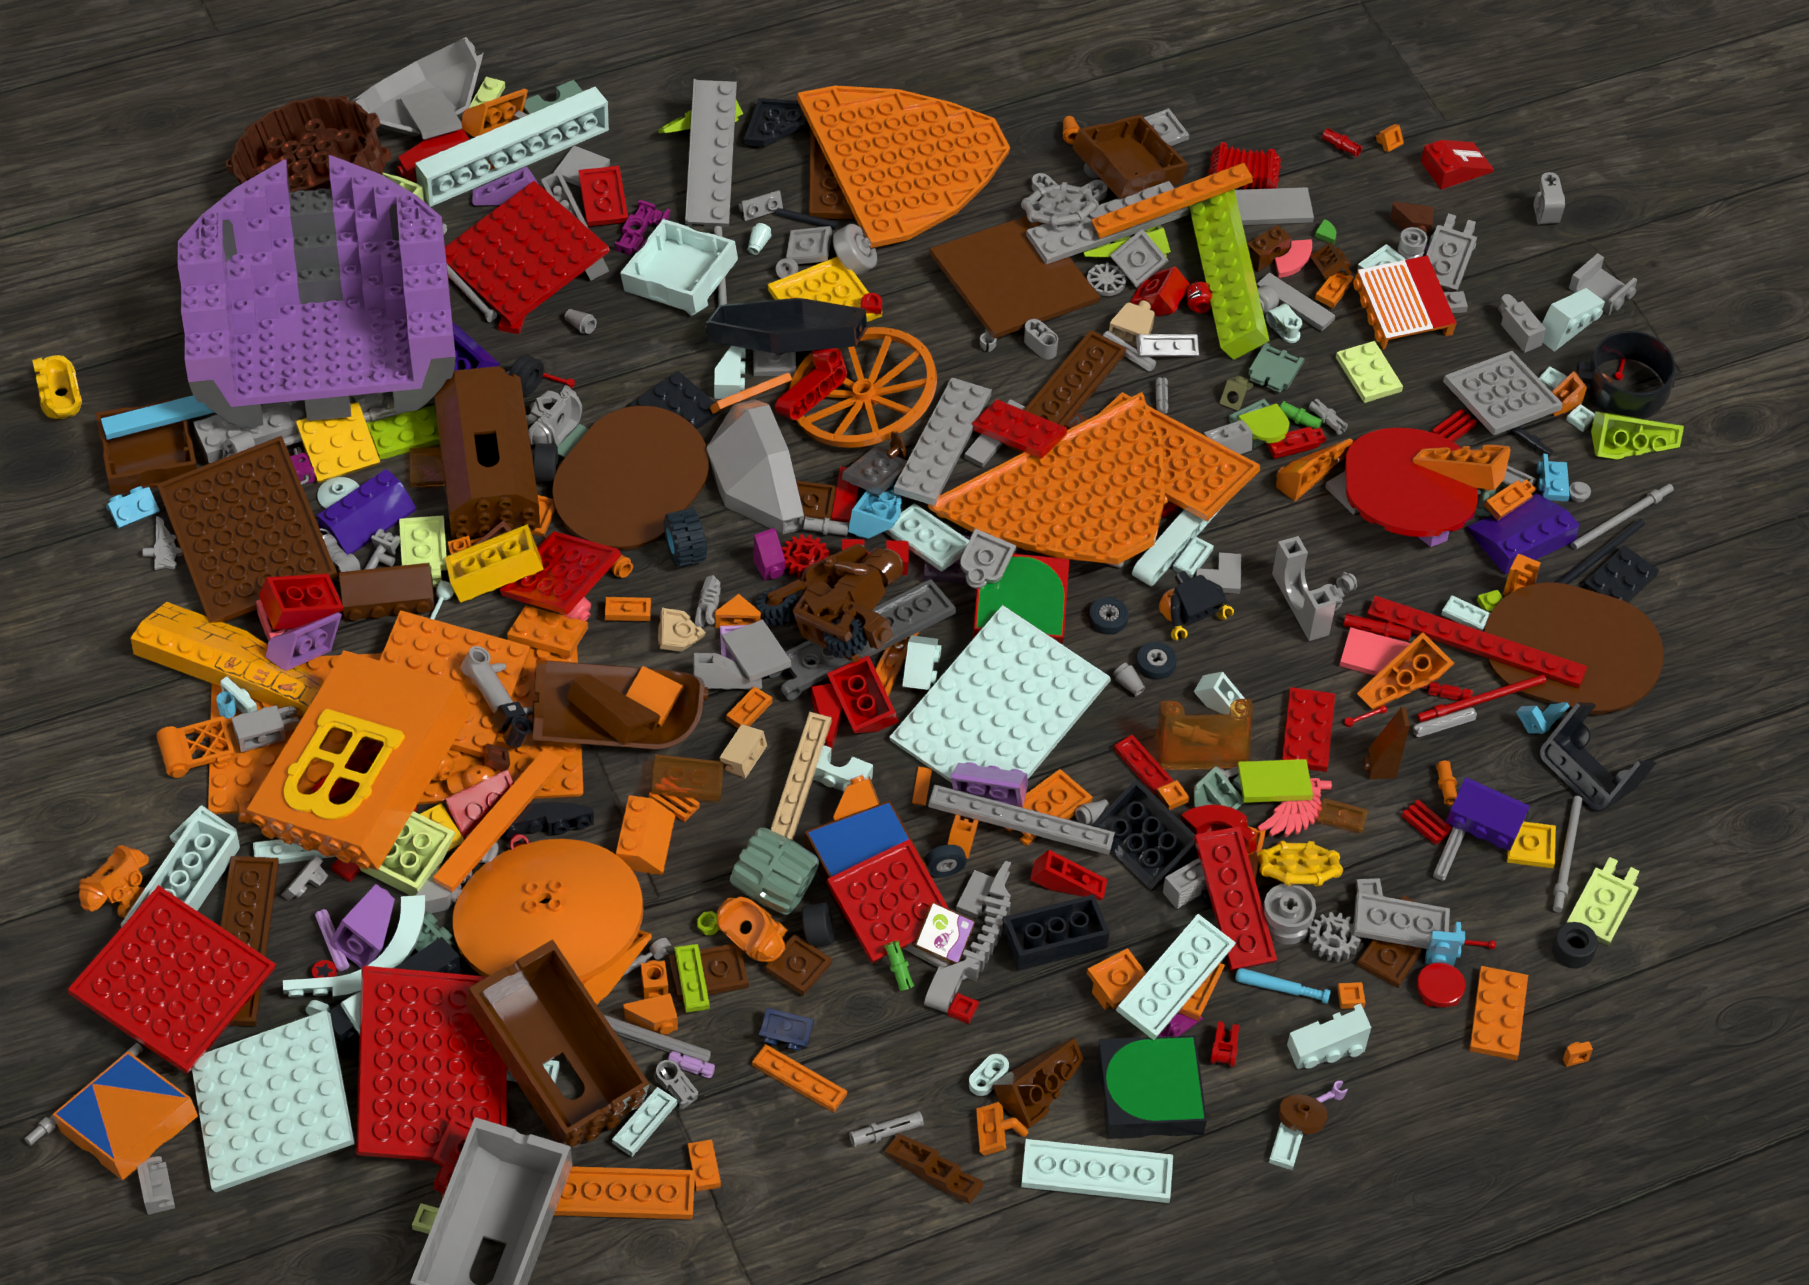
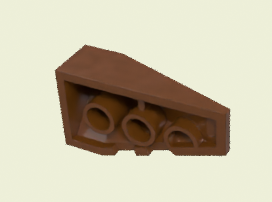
M1401 707L1369 747L1367 757L1363 758L1364 771H1368L1369 780L1393 779L1397 777L1410 727L1406 707Z
M1070 1038L1007 1073L993 1084L1000 1104L1026 1128L1032 1127L1047 1115L1050 1110L1048 1108L1053 1099L1059 1097L1061 1094L1059 1090L1065 1081L1071 1079L1084 1060L1076 1039Z

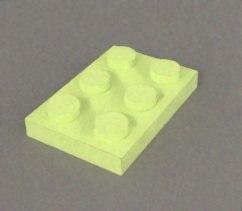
M1375 341L1337 352L1336 359L1364 403L1402 392L1403 385Z

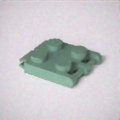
M1265 343L1249 369L1248 375L1251 377L1249 380L1260 385L1268 382L1267 388L1281 393L1283 389L1288 390L1303 365L1305 358H1297L1287 354L1286 350L1280 351Z

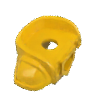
M60 355L46 357L44 360L42 357L32 360L35 373L40 372L36 374V380L39 388L41 409L46 416L55 419H65L76 415L81 408L82 399L72 363ZM61 388L68 390L64 396H57L55 394Z

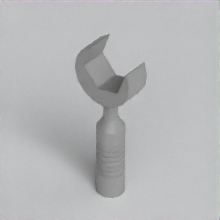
M667 938L655 941L650 946V952L646 955L638 956L624 975L640 967L641 963H646L647 959L652 956L655 959L666 957L668 952L665 947L671 946Z

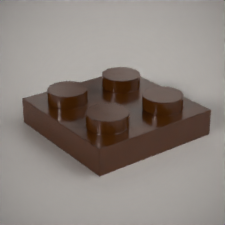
M794 934L785 944V950L781 956L765 966V972L804 996L832 965V958L812 945H808L806 941Z

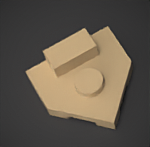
M662 608L658 626V645H660V649L682 652L705 636L706 632L700 626L697 627L685 611Z

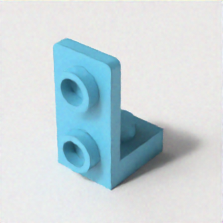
M1567 702L1550 704L1543 713L1537 706H1521L1516 713L1528 733L1544 734L1551 729V725L1564 715L1569 704Z

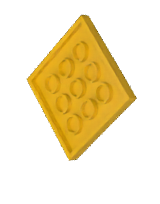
M838 257L768 284V291L775 300L804 298L861 308L862 297L869 293L853 270L846 269ZM866 313L867 322L882 317V313Z

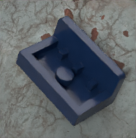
M767 1008L763 1025L758 1035L763 1037V1042L777 1045L778 1041L787 1043L786 1048L800 1051L801 1047H808L814 1019Z

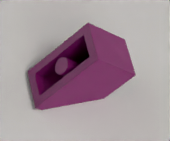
M775 528L754 535V564L764 581L776 579L785 574V558Z

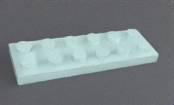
M1197 914L1120 1003L1116 1011L1155 1040L1231 951L1236 942Z
M1026 1139L1021 1187L1169 1203L1173 1155Z

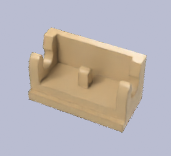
M741 724L720 756L721 762L729 764L725 767L726 771L746 779L767 747L764 731Z

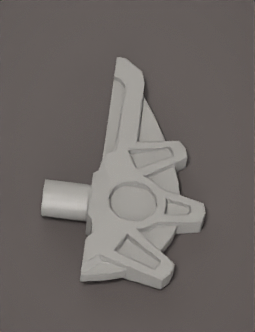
M156 517V544L154 548H143V557H154L155 570L162 568L175 569L177 563L174 560L177 556H181L183 552L181 548L176 547V536L170 535L164 526L163 519L160 517Z

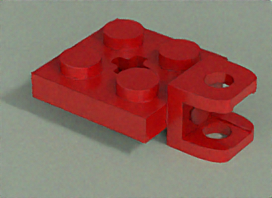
M455 1115L451 1117L431 1159L432 1162L442 1166L435 1178L434 1189L444 1195L461 1154L458 1145L462 1146L465 1143L472 1126L471 1123Z

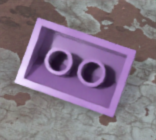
M335 613L272 637L268 642L266 658L284 671H287L330 652L341 614Z
M966 762L965 764L958 763L951 775L953 790L1023 808L1028 778L1027 773L1021 770H1003L997 766L984 767L972 762Z

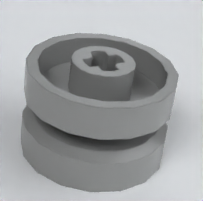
M1280 884L1273 887L1267 893L1263 910L1271 939L1281 944H1296L1303 941L1309 935L1310 927L1314 920L1316 904L1311 893L1304 887L1296 884L1291 886Z

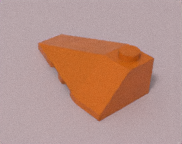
M1483 445V449L1470 450V446H1463L1462 449L1450 451L1448 447L1422 449L1413 458V463L1474 488L1490 491L1495 490L1504 480L1511 449L1510 446Z

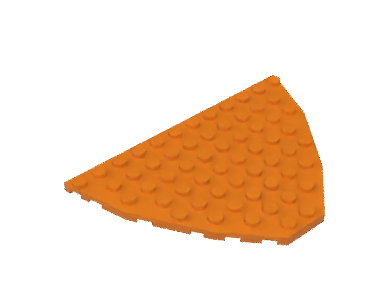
M1141 392L1067 430V435L1042 459L1024 452L940 495L935 506L928 504V508L935 512L938 517L947 518L971 532H974L976 528L1027 551L1030 550L1056 558L1120 564L1155 545L1165 502L1162 436L1155 420L1151 416L1144 394Z

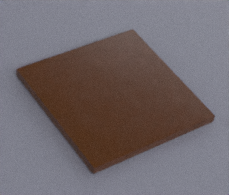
M1027 216L932 247L929 251L931 257L993 339L1024 329L1026 322L1030 319H1038L1043 322L1095 304L1100 300L1099 294L1070 257L1049 264L1044 263L1026 236L1028 229L1043 225V223L1031 222L1027 219Z

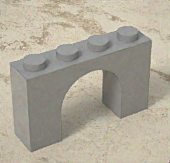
M1299 536L1278 542L1272 575L1307 639L1311 641L1330 634L1336 602L1327 586L1309 591L1305 579V564L1308 552Z

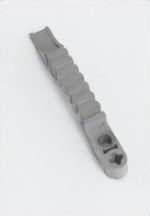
M1004 862L989 891L990 897H985L986 907L983 912L987 913L984 920L986 925L982 927L983 935L978 934L979 944L972 942V952L964 950V961L948 967L939 966L927 992L924 1005L947 1013L962 980L968 978L977 981L979 972H983L985 963H988L989 955H992L994 951V945L997 946L999 936L1001 937L1004 917L1010 914L1011 902L1009 901L1011 895L1006 890L1005 884L1010 875L1008 870L1011 862Z

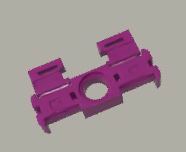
M639 200L636 214H630L622 228L623 237L620 242L615 241V251H625V254L632 255L633 248L634 252H639L647 242L642 236L648 227V222L649 225L652 223L659 225L663 219L668 220L670 218V209L667 208L666 212L655 210L654 204ZM638 225L640 229L632 230L630 226Z

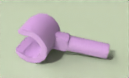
M1336 1081L1331 1091L1315 1099L1319 1102H1324L1331 1098L1341 1100L1348 1089L1338 1090L1342 1086L1343 1081Z

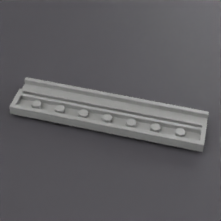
M694 79L685 224H688V226L702 224L704 227L720 226L729 228L737 82Z

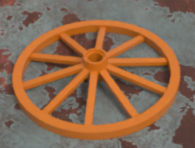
M869 327L860 341L884 339L869 378L864 379L855 347H848L858 381L854 383L846 378L842 384L852 391L833 390L826 397L849 399L807 417L803 415L800 419L796 420L797 424L807 435L821 443L847 448L869 446L886 441L891 438L892 431H897L899 434L902 433L923 415L936 391V367L925 345L914 336L900 330L885 327ZM891 341L899 342L914 350L911 355L875 383ZM813 351L797 368L792 378L790 389L807 376L815 366ZM919 357L922 358L926 365L927 378L883 387ZM925 386L921 397L913 408L880 397ZM879 404L905 415L893 424L879 430L873 406ZM854 405L834 434L823 431L811 424L814 421ZM860 409H866L872 432L860 435H843Z

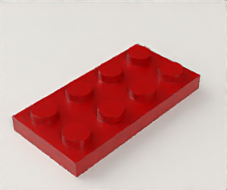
M998 399L972 423L973 431L1041 459L1067 435V427Z
M1290 687L1282 760L1306 759L1308 770L1327 772L1335 693Z

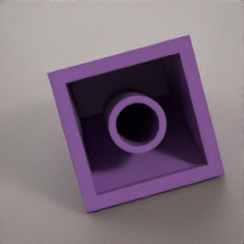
M375 884L341 921L330 944L340 950L360 968L368 966L377 958L383 948L395 899L387 890Z

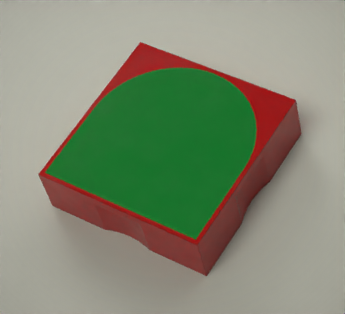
M1013 554L999 582H987L984 587L976 588L977 598L972 640L1003 605L1060 644H1063L1069 559Z

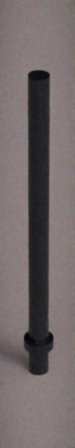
M1642 518L1636 520L1558 582L1555 581V583L1570 584L1645 525V521Z

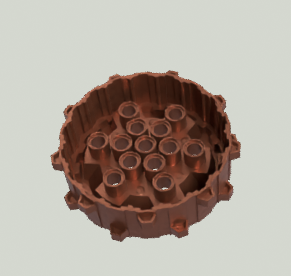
M321 96L291 101L265 114L252 125H248L244 129L245 133L235 145L232 158L226 160V167L229 173L235 174L239 185L286 159L291 193L299 190L331 189L330 155L383 175V168L385 163L391 160V153L389 148L381 146L377 136L376 128L381 123L376 113L368 114L361 105L349 101L348 96Z

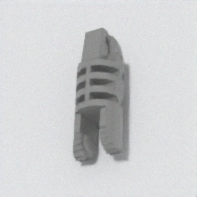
M714 575L706 577L700 593L695 617V625L697 627H704L706 621L709 625L715 623V612L718 608L721 587L720 581Z

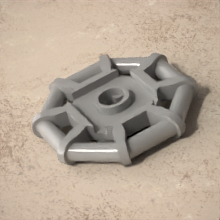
M1067 182L1044 188L1039 186L1028 198H1024L1021 203V207L1026 211L1029 221L1049 224L1056 228L1062 224L1084 222L1085 218L1091 212L1096 211L1099 206L1090 188L1068 185Z

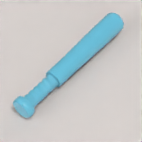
M1239 968L1236 972L1235 979L1239 983L1296 996L1303 995L1322 1000L1324 1004L1328 1003L1330 990L1328 989L1321 991L1301 986L1300 983L1244 968Z

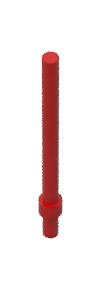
M1540 675L1447 705L1439 704L1433 706L1431 710L1418 713L1417 717L1419 722L1438 718L1464 708L1546 683V678L1544 675Z

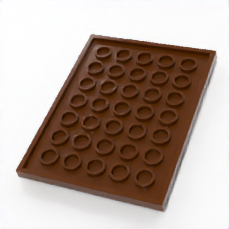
M282 436L157 484L209 623H224L256 610V601L260 600L259 593L267 577L327 573L331 580L339 577Z

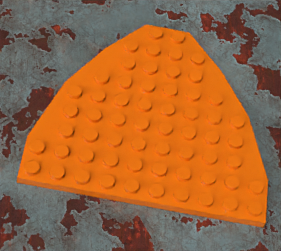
M830 86L797 93V101L859 227L863 229L865 238L870 240V248L910 240L957 214L989 183L1010 151V146L995 118L949 101L899 89Z

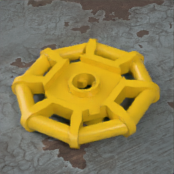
M1279 841L1277 845L1267 850L1262 849L1257 854V859L1261 866L1260 873L1265 877L1280 880L1286 886H1291L1292 884L1322 886L1323 882L1333 877H1340L1343 873V867L1339 862V853L1335 850L1329 851L1317 846L1313 841L1308 843H1286L1285 841Z

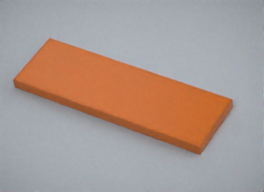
M918 767L912 804L926 806L932 768Z

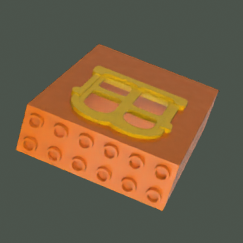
M343 650L246 810L251 815L252 821L261 828V833L270 839L276 837L286 844L292 845L294 843L307 851L313 849L326 857H330V855L335 856L344 863L353 862L363 869L372 868L379 870L471 714L473 707L455 682ZM332 729L352 734L351 739L341 754L321 750ZM362 738L384 744L369 771L365 774L345 768L347 761ZM315 758L334 764V767L318 791L309 795L301 794L298 791V785ZM341 777L360 783L354 796L348 802L340 805L330 802L329 792L338 778Z

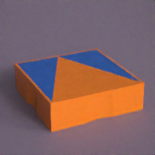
M129 1051L52 1114L63 1135L81 1149L93 1154L104 1167L121 1180H124L137 1169L138 1165L144 1163L159 1146L172 1139L198 1116L193 1102L188 1095Z

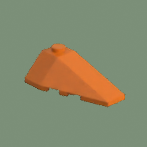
M1349 438L1292 461L1286 467L1280 468L1276 474L1277 481L1275 487L1292 500H1298L1346 458L1353 440Z
M1421 633L1366 684L1357 695L1374 710L1438 680L1454 665V662L1424 633Z
M639 930L630 948L617 962L602 973L581 981L596 1005L612 991L652 938L651 933Z

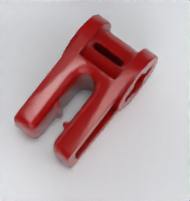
M1218 1021L1210 1063L1220 1062L1229 1064V1067H1234L1238 1048L1239 1025H1232L1228 1036L1230 1040L1229 1042H1224L1225 1024Z

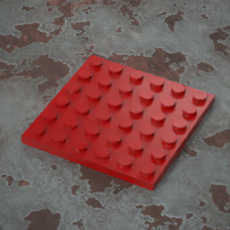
M532 181L445 247L447 264L511 326L610 252L607 244L535 181Z
M158 885L68 988V994L188 1074L201 1056L207 1052L276 969V964Z

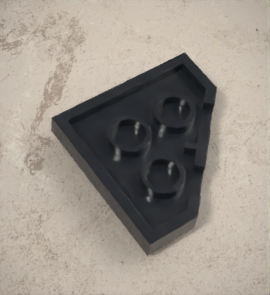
M759 98L744 137L745 145L765 147L809 125L798 101Z

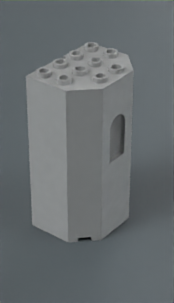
M475 1117L410 1285H476L470 1280L469 1274L483 1237L506 1244L494 1278L487 1285H528L572 1168L571 1146L532 1134L523 1135L515 1129Z

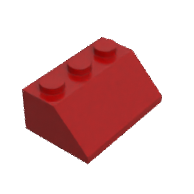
M869 655L860 658L857 662H851L827 673L854 733L878 732L898 723L896 712Z

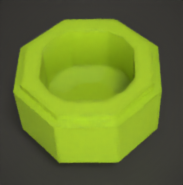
M708 911L703 912L699 916L697 927L700 932L708 936L714 935L720 930L717 925L716 913Z

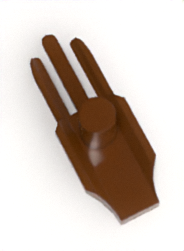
M892 431L891 449L886 455L890 459L899 456L906 460V448L903 438L900 437L899 432Z

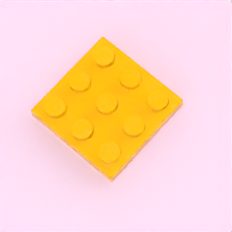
M359 402L351 404L352 417L307 421V418L296 421V426L311 467H314L317 484L380 464L379 456Z

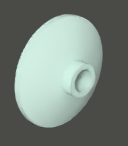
M346 477L329 479L318 490L319 504L324 509H327L360 486L354 480Z

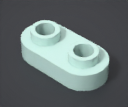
M1000 1054L988 1056L970 1075V1091L978 1096L989 1094L994 1089L993 1084L1008 1073L1009 1062L1007 1058ZM993 1068H999L1000 1070L994 1071ZM980 1083H981V1084H984L985 1086H984V1087H979V1086H977V1084H980Z

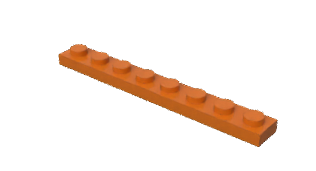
M1242 163L1091 219L1092 226L1099 239L1252 183V175L1246 165Z

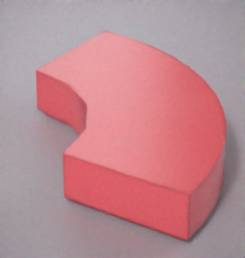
M1312 239L1291 241L1289 252L1275 258L1274 263L1278 278L1293 275L1308 263L1312 252Z

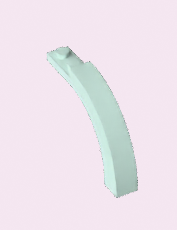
M425 895L401 897V914L396 933L385 951L368 966L395 968L410 957L423 926ZM362 969L337 977L283 980L284 994H289V997L292 998L302 997L303 993L312 992L314 996L328 995V991H333V1001L348 999L361 990Z

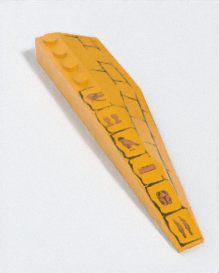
M169 602L164 603L145 618L131 637L134 655L221 686V680L227 676L240 689H245L251 698L272 706L277 705V708L294 706L297 709L296 715L302 717L324 683L300 666L287 671L281 669L266 658L268 645L251 633L223 622L209 623L207 616Z

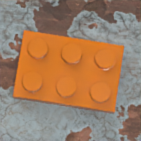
M525 605L508 632L507 637L509 641L571 657L588 629V622L575 618L569 619L564 615Z

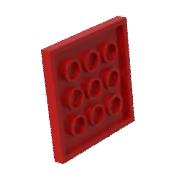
M553 531L537 548L544 570L521 578L514 583L506 584L501 587L500 592L504 597L568 615L621 557V553L617 548Z
M910 839L834 875L826 881L871 963L888 956L884 947L887 943L890 945V942L898 940L900 948L903 949L917 942L933 904L950 911Z

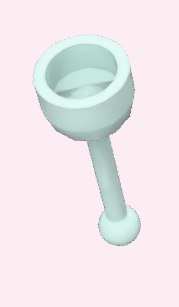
M446 581L439 582L436 588L439 600L430 619H435L443 600H449L453 596L455 591L451 583Z

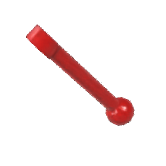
M1621 359L1619 370L1614 376V379L1617 381L1623 379L1622 371L1626 359Z
M546 373L543 374V377L564 383L570 388L575 385L573 379L565 380Z
M1382 705L1376 710L1353 719L1348 717L1345 719L1344 724L1346 727H1352L1355 722L1378 713H1386L1387 707Z
M1465 940L1464 942L1466 945L1486 946L1489 949L1496 947V942L1493 940L1488 942Z

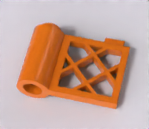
M224 716L182 728L165 727L159 730L156 735L166 772L171 777L180 778L191 768L218 761V764L231 761V757L236 756ZM222 725V730L218 736L209 732L212 727ZM193 732L200 734L195 742L186 739L185 735ZM204 737L214 740L209 748L200 744ZM219 742L227 745L229 750L217 752L214 749ZM196 749L206 752L203 757L192 759V754Z

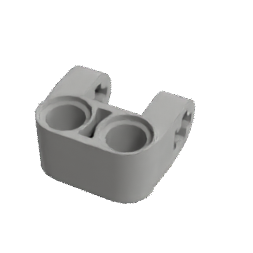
M1547 172L1542 175L1539 183L1541 192H1538L1534 199V209L1538 224L1560 223L1565 208V197L1562 192L1560 179L1555 173Z

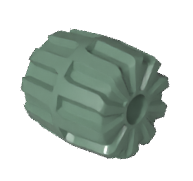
M759 828L754 836L752 835L748 840L747 848L741 851L740 859L733 867L730 883L754 901L788 915L796 908L806 893L817 871L819 861L814 854L795 841L767 828Z

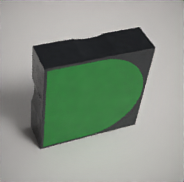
M1196 1035L1157 1037L1155 1040L1150 1037L1099 1039L1097 1060L1100 1084L1104 1093L1103 1111L1107 1139L1142 1138L1150 1135H1204L1207 1117Z

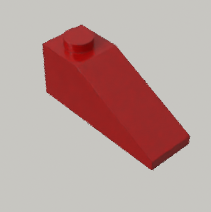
M830 683L813 686L811 700L816 714L832 718L824 743L825 746L831 748L832 753L843 715V707Z
M1048 850L1034 860L1030 878L1031 881L1049 890L1082 897L1094 894L1097 900L1104 899L1107 884L1106 878L1051 850Z

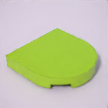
M1277 403L1239 415L1238 421L1243 420L1250 428L1252 439L1263 440L1266 443L1281 441L1289 430V420Z

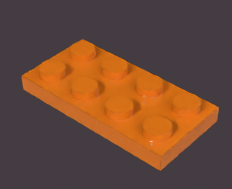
M1481 966L1469 1051L1512 1060L1518 1059L1528 975Z

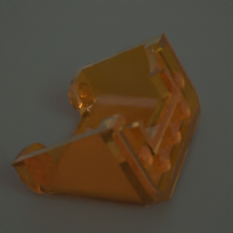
M1237 699L1230 705V714L1185 715L1184 707L1179 702L1160 701L1155 731L1160 765L1169 770L1212 769L1214 766L1220 768L1238 767V762L1249 761L1253 715L1252 699Z

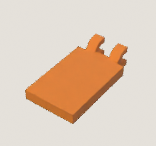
M1059 769L1026 793L1023 808L1069 820L1075 815V810L1079 808V805L1091 803L1093 797ZM1006 828L1009 832H1011V831L1014 830V829ZM1022 832L1024 836L1020 838V841L1027 847L1034 841L1036 835Z

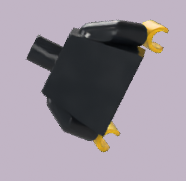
M1181 571L1174 577L1178 585L1171 596L1170 612L1172 625L1175 626L1171 632L1173 640L1178 641V631L1181 632L1182 639L1187 637V631L1182 628L1183 624L1187 627L1217 613V617L1220 620H1226L1225 611L1228 616L1233 615L1234 609L1226 605L1228 602L1224 591L1217 583L1207 580L1204 575H1198L1190 579L1186 571Z

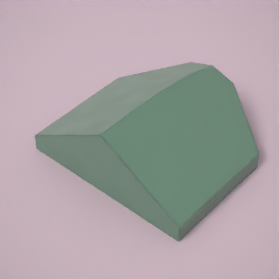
M1214 766L1194 785V807L1223 805L1237 809L1244 803L1242 796L1217 766Z

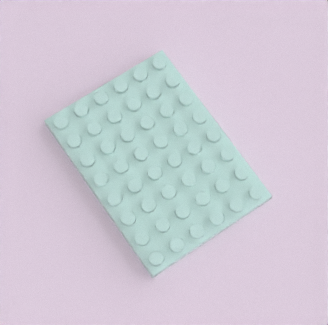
M1002 605L890 736V741L929 768H932L933 771L951 783V775L957 764H965L966 762H972L984 767L997 766L1003 770L1018 769L1027 773V778L1029 779L1111 681L1110 676Z

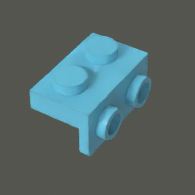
M139 486L129 491L130 495L122 497L120 494L109 499L110 503L107 504L106 509L110 511L118 529L160 511L149 487L143 489L142 486Z
M1456 922L1453 933L1432 931L1425 955V964L1440 962L1454 966L1456 957L1460 958L1461 945H1464L1465 931H1461V922Z

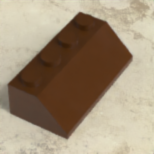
M430 563L339 572L345 621L399 615L400 610L408 613H426L434 610Z

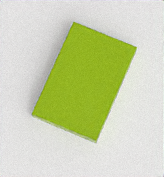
M1306 759L1238 762V773L1244 803L1312 800L1313 798Z

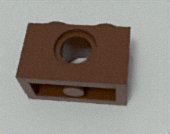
M1278 225L1247 243L1252 267L1257 272L1274 263L1276 257L1283 256L1289 252L1291 237Z

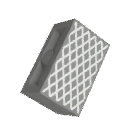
M1200 859L1192 861L1165 877L1163 893L1176 909L1201 896L1202 890H1208Z

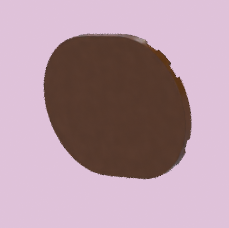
M631 406L613 411L595 422L560 464L553 482L555 510L562 520V524L577 538L622 549L623 551L638 549L639 546L650 542L654 543L665 535V515L688 509L702 491L709 469V456L706 444L698 430L690 422L672 411L653 406Z
M1555 582L1536 583L1513 591L1495 606L1485 627L1486 633L1586 665L1587 671L1579 689L1546 678V683L1517 692L1525 697L1548 704L1567 702L1569 710L1577 702L1594 703L1596 707L1590 713L1593 715H1602L1606 712L1628 709L1652 691L1658 682L1663 666L1662 640L1654 624L1643 612L1623 600L1568 584ZM1487 658L1492 671L1506 683V686L1540 676Z

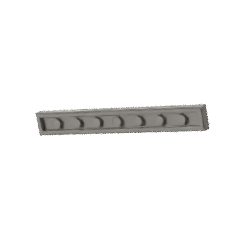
M934 785L928 806L1108 855L1115 832L938 785Z

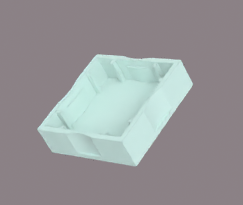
M663 219L649 236L644 247L633 256L621 271L624 291L696 314L738 260L735 241L714 234L699 232L688 226Z

